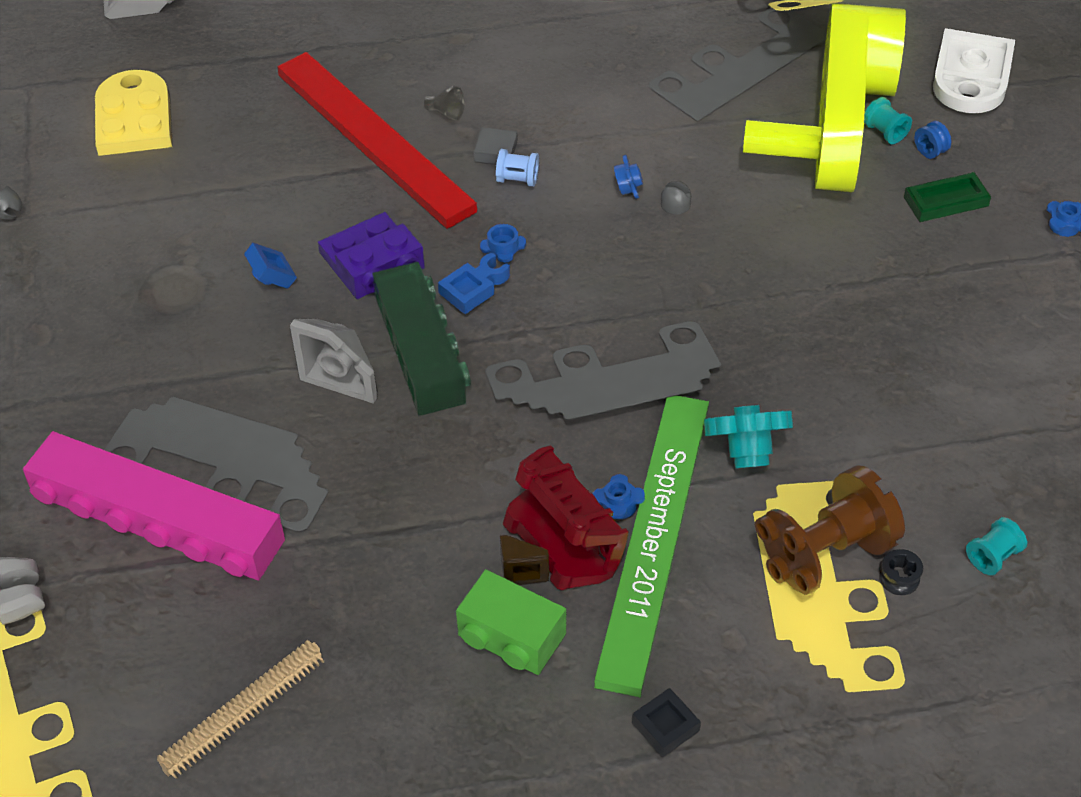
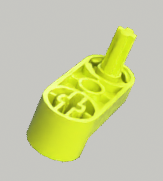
M831 3L822 70L819 127L746 120L743 153L816 159L815 189L854 192L862 147L865 94L895 96L902 63L906 10Z

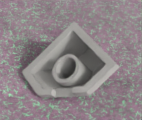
M294 319L290 324L300 380L374 404L377 399L374 370L355 330L347 328L342 324H334L321 319Z

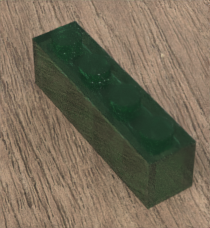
M419 262L372 273L375 300L418 416L466 404L465 387L471 386L469 370L465 361L459 363L456 356H459L457 340L453 332L447 333L445 327H447L445 310L442 304L436 305L434 302L436 291L431 276L424 277Z

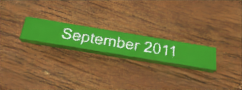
M676 395L666 399L643 489L645 500L639 504L595 676L594 688L641 698L703 435L704 419L707 418L709 401Z

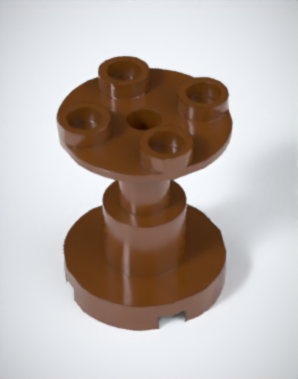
M857 465L840 473L833 481V503L821 509L818 513V522L805 529L792 516L779 509H772L755 521L756 532L763 541L769 559L766 561V567L775 582L781 584L786 581L796 591L808 595L820 588L822 569L817 553L830 546L843 550L857 543L862 549L871 554L882 555L898 545L896 541L904 537L905 533L902 510L892 491L883 494L882 490L875 484L882 479L873 470Z

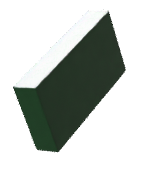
M972 172L906 187L904 199L920 223L989 207L991 195L976 173Z

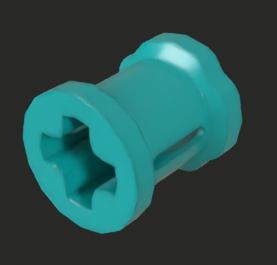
M880 97L872 101L865 110L864 124L870 128H877L884 134V139L888 143L896 144L903 140L910 131L912 118L906 113H898L891 107V103L887 98Z
M1001 517L991 524V530L982 538H973L966 545V553L971 563L979 571L991 576L1002 569L1003 561L1009 556L1022 552L1027 547L1028 541L1025 533L1016 522L1009 518Z

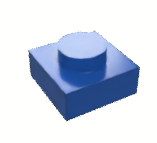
M252 243L244 253L252 267L253 276L265 285L275 284L288 289L297 278L282 252Z

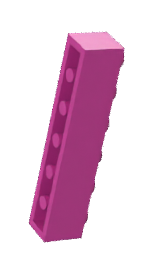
M54 431L50 433L23 468L30 487V493L44 504L55 503L68 508L81 518L87 519L92 517L107 523L118 532L126 533L128 531L142 536L157 547H171L183 552L194 561L202 562L205 560L222 567L233 576L241 577L244 575L259 581L285 541L280 514Z

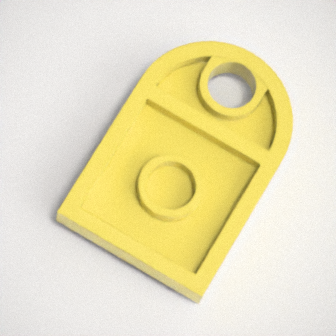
M128 70L112 75L100 84L95 94V140L98 156L172 147L170 98L167 85L159 75L146 70Z

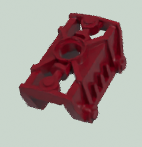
M551 445L539 448L519 464L515 480L526 490L509 503L503 520L504 527L509 533L519 534L525 542L548 550L549 571L551 572L550 581L557 589L565 590L599 584L612 578L624 553L629 531L626 528L622 529L612 518L613 511L610 508L604 509L598 503L595 496L576 478L572 466L569 463L563 464L554 454V448ZM600 551H601L602 555L606 558L605 561H604V559L599 555V554H600Z

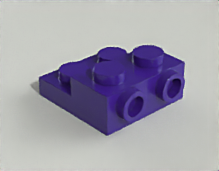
M386 212L318 241L319 253L356 299L377 292L381 288L425 268L423 246L403 223L397 226Z

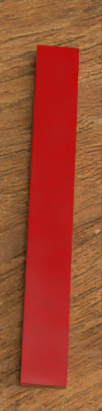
M305 52L277 66L279 76L446 229L477 213V202L310 54Z

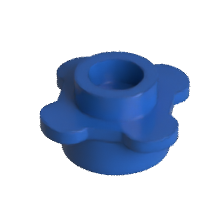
M623 155L624 163L614 166L619 189L622 195L633 192L635 199H638L637 187L643 185L639 166L637 163L630 165L627 155Z
M1052 201L1047 205V211L1051 213L1049 227L1054 233L1069 237L1081 231V203L1071 201L1059 203Z
M498 224L490 228L487 233V239L482 240L480 243V250L483 253H494L498 261L504 263L512 261L513 255L518 250L526 247V239L523 236H518L516 228L508 224Z
M622 474L612 476L610 482L604 488L596 489L593 492L598 503L604 509L610 508L613 511L612 518L616 520L632 516L637 509V504H641L645 500L644 490L632 486L628 482L627 476Z

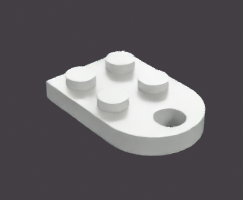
M945 28L933 82V91L936 97L944 105L965 113H983L998 107L1003 102L1006 94L1015 40ZM962 94H970L974 97H967Z

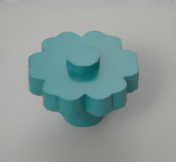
M760 405L734 407V416L704 419L705 436L728 435L730 458H734L735 468L770 465L769 454H773L771 431L793 428L792 411L760 413Z

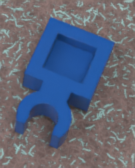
M494 253L486 254L480 260V266L477 268L466 263L439 281L438 292L462 313L466 314L494 295V285L502 284L509 279L510 265L506 263L500 268L494 269L496 266V255Z

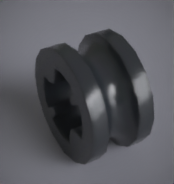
M896 549L890 551L882 561L879 575L881 585L892 594L902 596L913 593L920 584V578L923 574V563L915 553L909 550ZM896 567L903 568L904 574H907L908 577H900L898 570L894 569Z

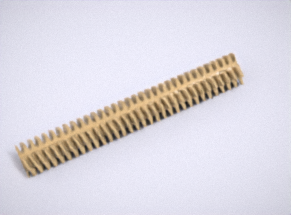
M308 640L305 642V645L301 644L300 648L298 647L296 651H292L291 655L289 654L286 658H283L282 662H278L277 666L274 665L273 669L268 670V673L265 672L263 677L260 676L259 681L256 679L254 684L251 683L249 685V688L246 687L244 691L240 692V695L237 694L235 696V699L232 698L230 702L228 701L226 707L223 705L221 710L218 709L216 711V714L213 713L211 717H207L206 721H202L201 725L198 724L197 729L193 728L192 733L189 731L187 737L184 735L182 740L179 739L177 744L174 743L172 748L169 747L167 752L164 751L162 756L159 755L157 760L163 772L168 777L172 775L176 779L175 771L180 775L182 774L179 768L187 771L184 764L192 767L189 760L197 763L194 757L197 756L199 759H202L199 754L200 752L206 756L205 748L211 752L210 744L216 748L215 740L221 744L219 737L226 740L223 734L226 733L228 736H231L228 731L229 729L235 733L234 725L240 729L238 722L245 725L243 718L250 721L247 716L248 714L254 718L253 710L259 714L257 707L264 710L261 705L262 703L268 707L269 704L266 700L268 699L273 703L274 701L271 696L278 699L276 692L282 696L283 693L280 689L282 688L287 692L288 690L285 685L292 688L289 683L290 681L296 685L295 677L301 681L299 674L306 677L303 672L304 670L310 674L311 672L308 667L315 670L312 665L313 663L318 667L320 665L317 660L324 663L315 642L311 643Z

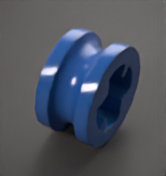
M932 121L926 126L917 129L914 136L917 149L923 156L929 159L948 151L952 143L948 129L939 121Z

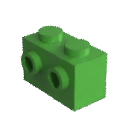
M486 569L456 610L458 635L468 645L480 650L484 648L502 657L509 666L518 670L526 669L536 675L540 674L566 635L565 607Z

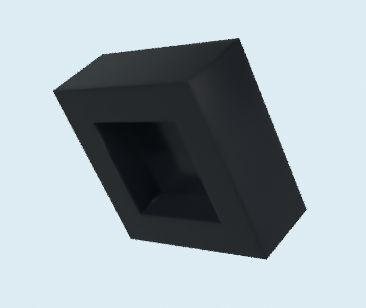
M668 688L632 713V724L662 757L700 731L701 721L671 688Z

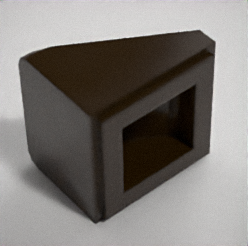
M500 535L503 578L517 585L549 581V554L547 549L508 535Z

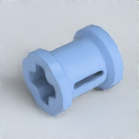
M500 149L496 165V181L501 183L505 179L527 182L528 186L534 187L538 176L539 154L531 153L530 156L509 154L508 150Z

